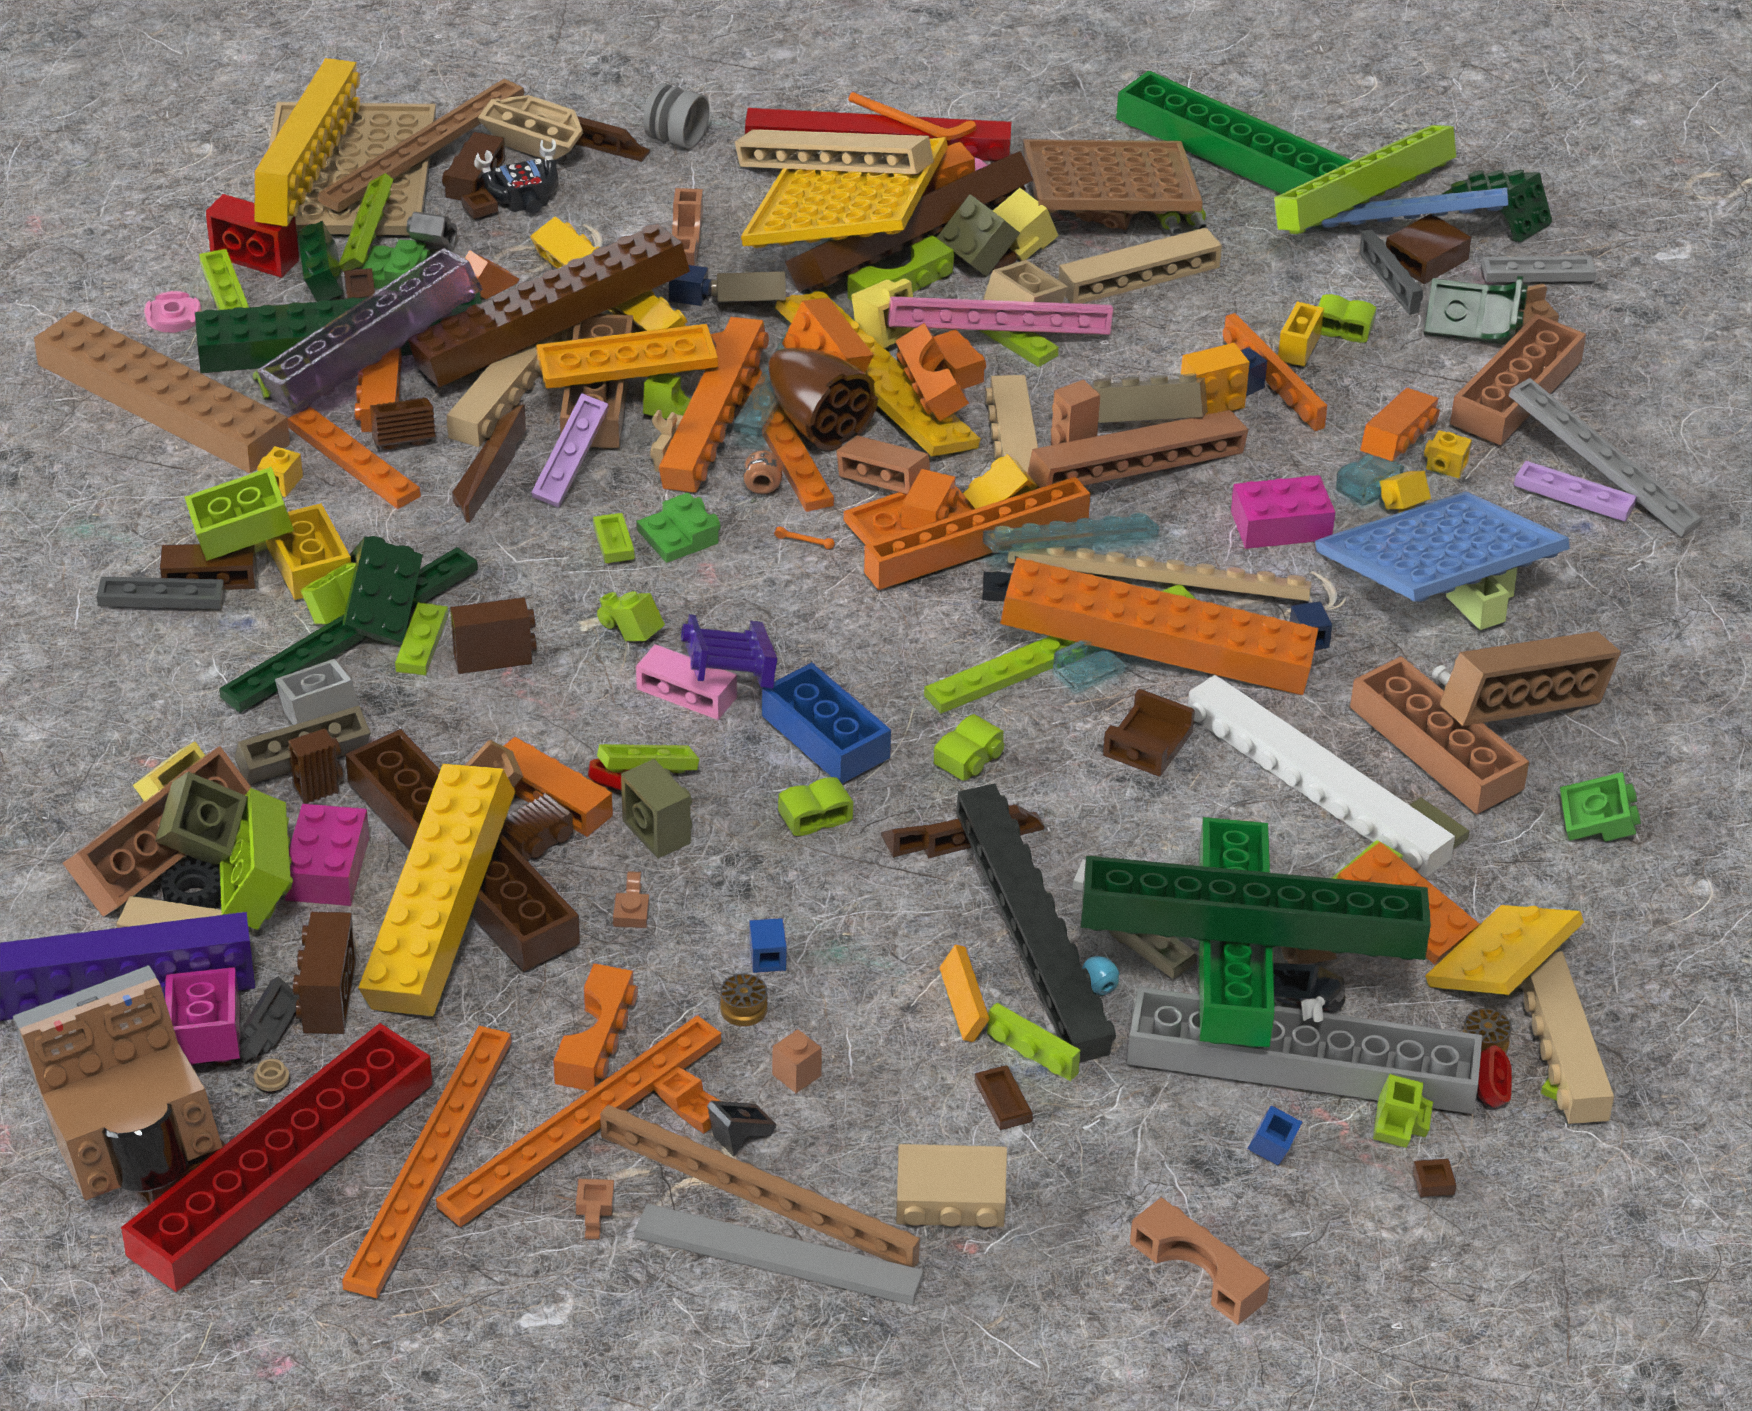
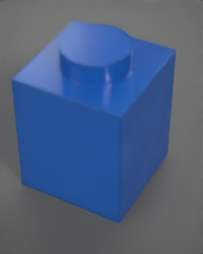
M783 918L749 920V946L753 973L786 971L787 946Z
M1271 1105L1260 1121L1247 1149L1279 1165L1289 1151L1302 1121Z

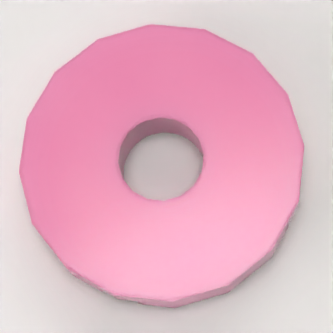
M181 291L161 293L155 296L154 301L150 302L149 300L144 309L145 319L150 327L161 332L170 333L185 331L196 325L195 312L202 311L201 304L196 297L194 299L190 298L188 293Z

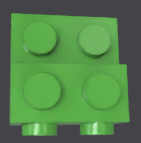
M398 240L395 248L373 245L362 269L372 268L374 288L413 293L417 282L422 280L424 266L429 265L430 250H426V243L413 240Z
M689 493L663 501L662 512L636 521L637 531L666 563L718 544V531L721 528L717 515L714 513L709 515L705 510L702 499L700 497L693 498Z
M1623 772L1560 787L1569 840L1602 833L1604 841H1609L1636 834L1635 825L1641 824L1637 805L1632 806L1631 803L1637 802V796L1633 783L1627 784Z

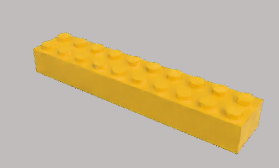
M330 58L324 59L255 170V222L288 226L291 219L297 216L300 204H304L306 194L312 190L313 182L318 181L321 169H325L326 161L332 157L334 147L339 145L341 135H345L347 125L352 123L354 113L359 111L360 97H356V88L358 89L360 85V73L357 72V62Z

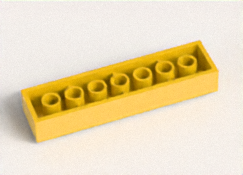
M452 764L442 765L358 987L371 1010L434 1016L515 794V790L504 769Z

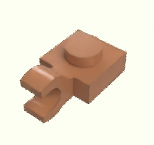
M628 871L626 893H616L613 913L614 927L647 928L649 894H641V872Z
M578 1179L576 1215H585V1239H600L601 1216H612L614 1180Z

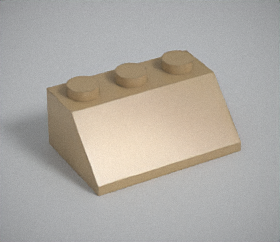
M899 1144L896 1224L913 1226L1004 1227L1007 1147Z

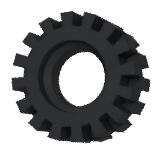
M191 860L185 861V866L182 867L178 863L174 865L175 871L170 868L166 871V876H163L161 884L164 901L214 909L221 908L220 872L217 867L213 868L209 862L203 866L201 860H196V864L191 865ZM191 888L202 889L200 891L192 893L184 892L185 890Z

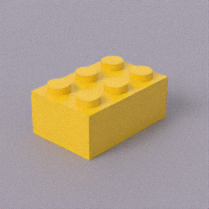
M322 503L288 511L294 531L266 540V546L294 600L303 598L301 590L308 584L325 577L329 572L346 563H351V556Z

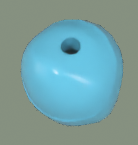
M1093 956L1088 958L1083 964L1082 969L1086 968L1091 978V988L1095 994L1106 995L1117 987L1120 973L1111 960L1102 956Z

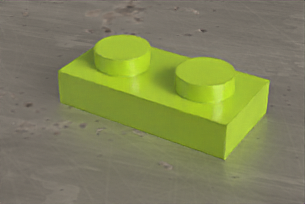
M623 513L594 516L593 527L604 562L612 563L635 559L634 547Z

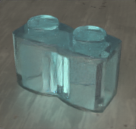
M1367 454L1359 462L1349 463L1337 472L1336 490L1360 505H1368L1381 496L1379 481L1403 473L1404 466L1396 461L1392 462Z

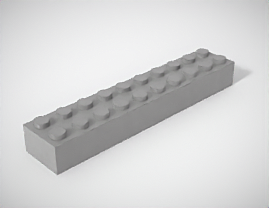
M1138 986L1129 1035L1127 1064L1373 1100L1379 1099L1389 1074L1423 1082L1422 1096L1433 1101L1432 1108L1473 1114L1479 1080L1482 1035L1323 1013V1020L1320 1022H1314L1313 1018L1303 1021L1302 1009L1274 1006L1270 1047H1247L1245 1045L1226 1043L1213 1044L1200 1041L1199 995Z

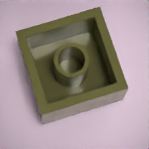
M969 194L936 238L953 249L957 255L987 277L1020 232Z
M653 759L622 773L623 822L659 859L691 844V829L693 825L690 818V805H692V798L689 791L685 787H681L673 779L670 771L664 769Z
M188 771L171 784L155 842L215 866L231 856L248 796Z

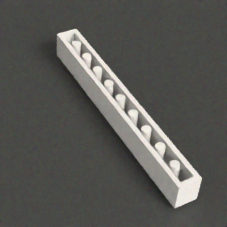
M1218 676L1210 677L1189 691L1188 707L1195 710L1194 721L1225 740L1241 753L1260 764L1264 769L1270 771L1289 786H1292L1311 801L1317 803L1336 818L1358 831L1361 835L1372 842L1378 840L1402 854L1403 861L1425 878L1451 860L1455 840L1453 834Z

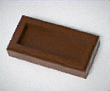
M1007 1065L975 1073L974 1082L999 1130L1033 1121V1113Z

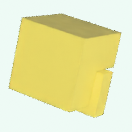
M1021 188L1016 190L993 210V212L1020 232L1009 247L1020 261L1028 259L1039 248L1043 250L1059 236L1048 209L1043 205L1038 206V201Z
M905 278L895 283L885 280L851 295L855 322L859 324L861 330L867 335L872 336L883 348L896 343L897 339L915 329L889 327L887 324L890 297H913L911 281Z

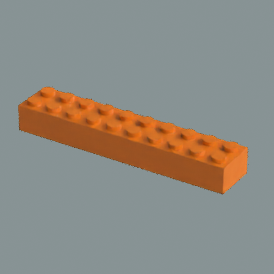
M1016 558L1000 621L1002 625L1299 695L1304 694L1318 628L1305 624L1285 621L1275 617H1268L1241 609L1217 605L1212 602L1200 601L1182 595L1170 594L1152 588L1136 586L1122 581H1115L1021 558Z

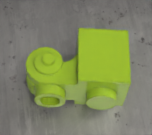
M632 591L618 597L616 592H610L599 599L601 607L597 610V617L600 623L608 629L618 625L625 641H646L665 625L651 593Z

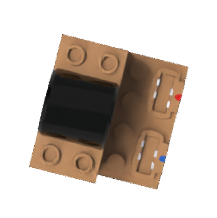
M150 966L13 1016L50 1133L85 1201L120 1187L133 1192H149L163 1188L173 1183L184 1173L189 1160L223 1148L206 1090L178 1044L161 985Z

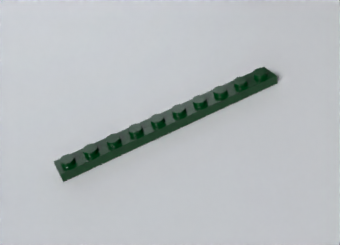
M456 547L422 567L419 571L411 610L417 606V603H424L477 571V560ZM343 614L219 688L220 698L241 713L276 692L278 689L275 679L326 662L366 638V636L341 629L344 618Z

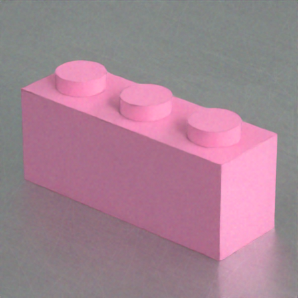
M656 644L636 665L637 690L717 720L720 719L737 698V674L721 669L706 668L704 681H698L694 670L690 669V657Z

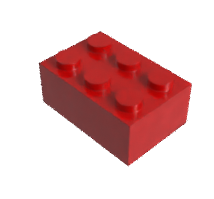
M222 194L206 210L210 252L226 249L231 263L283 278L299 261L295 217L291 219L288 226L255 222V203Z

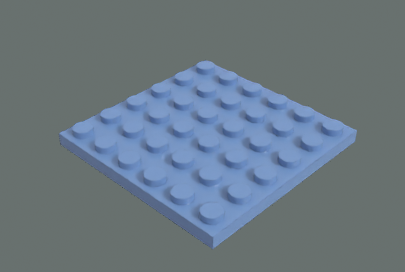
M1467 491L1315 540L1318 553L1415 602L1425 601L1429 599V596L1437 593L1452 592L1455 590V587L1464 584L1479 583L1482 578L1491 575H1503L1507 570L1515 567L1529 566L1532 564V561L1541 558L1556 557L1559 552L1570 549L1568 537Z

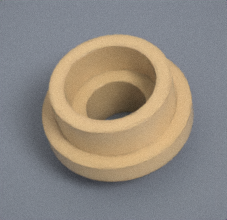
M278 1059L262 1061L254 1072L256 1086L264 1091L279 1090L286 1086L289 1081V1071Z

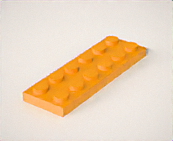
M707 324L536 345L537 357L546 388H562L570 385L592 384L594 382L610 380L618 381L626 378L648 377L650 375L666 373L674 374L682 371L705 370L718 367V356Z

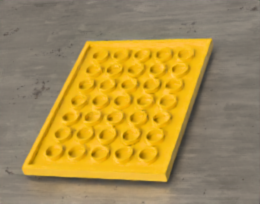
M946 137L930 139L934 162L918 174L782 169L742 233L743 247L763 248L768 244L774 243L786 246L793 244L795 241L805 240L807 243H814L822 238L832 237L833 240H841L850 235L869 237L879 232H886V234L901 232L905 229L948 148Z

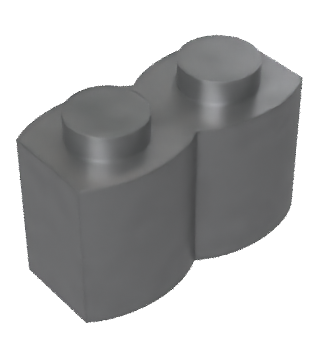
M413 212L412 217L408 218L406 230L410 234L411 239L416 240V242L426 243V248L454 251L458 231L456 225L451 223L448 216Z

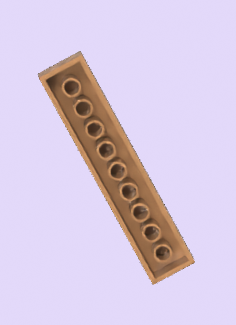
M75 310L34 337L39 366L248 473H252L257 469L261 459L267 456L274 446L285 449L290 445L287 416Z

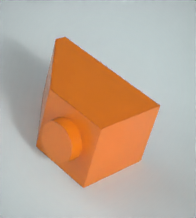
M469 250L453 280L462 285L460 289L479 288L481 297L488 299L517 284L519 278L496 263Z

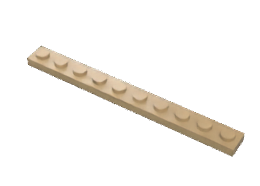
M1017 541V544L1012 543L1008 552V563H1015L1016 555L1021 559L1033 560L1038 563L1063 567L1078 572L1309 601L1312 581H1305V577L1298 575L1280 578L1275 577L1274 573L1267 571L1249 574L1245 573L1244 569L1236 567L1227 568L1226 571L1215 569V566L1210 564H1197V567L1186 566L1180 560H1167V563L1155 562V559L1149 556H1138L1137 559L1124 558L1125 555L1118 552H1108L1107 555L1094 554V550L1087 548L1069 551L1065 550V547L1055 544L1047 545V548L1037 547L1035 543L1030 541Z

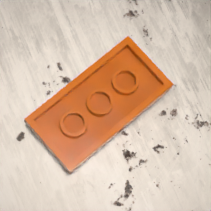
M956 485L955 489L959 491L958 500L955 507H950L948 518L975 509ZM898 492L845 510L843 521L864 544L909 531L911 529L901 527L902 503L907 494Z
M1381 842L1368 850L1337 876V879L1428 887L1431 928L1426 958L1434 965L1439 963L1480 925V923Z

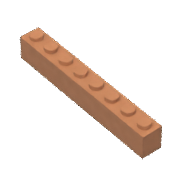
M1231 410L1207 414L1203 417L1187 418L1032 449L1027 473L1040 488L1076 477L1084 486L1241 454L1244 451L1249 429Z

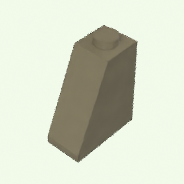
M785 271L717 273V280H711L712 297L717 296V302H772L786 300Z

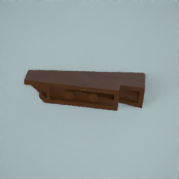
M577 116L583 134L576 142V145L643 162L649 155L650 149L639 145L626 129Z
M524 404L499 418L490 441L488 440L452 492L455 506L461 508L464 520L468 523L472 521L515 457V446L526 431Z
M1017 804L1009 805L1011 818L1016 819L1019 824L1020 836L1045 830V826L1037 812H1029ZM958 818L937 824L897 828L881 832V836L893 858L924 850L929 859L972 848Z

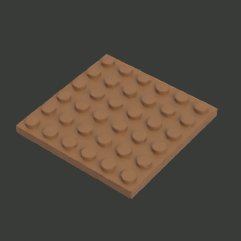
M1023 139V152L1026 164L1033 178L1031 183L1035 199L1038 201V206H1045L1049 213H1055L1058 210H1070L1073 213H1083L1086 210H1097L1099 213L1124 211L1130 214H1136L1140 211H1151L1155 214H1164L1167 211L1192 214L1194 211H1202L1203 201L1182 141Z

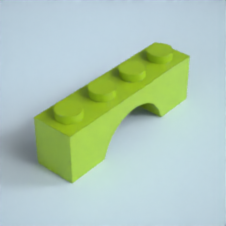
M933 235L911 245V262L905 266L895 269L867 266L848 275L847 298L852 301L851 295L885 280L895 283L904 278L911 281L912 291L915 292L953 273L954 250Z

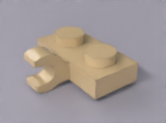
M657 410L652 418L654 427L661 432L660 437L657 441L653 442L650 450V456L654 461L656 472H660L659 465L683 415L671 412L667 420L662 417L661 410Z

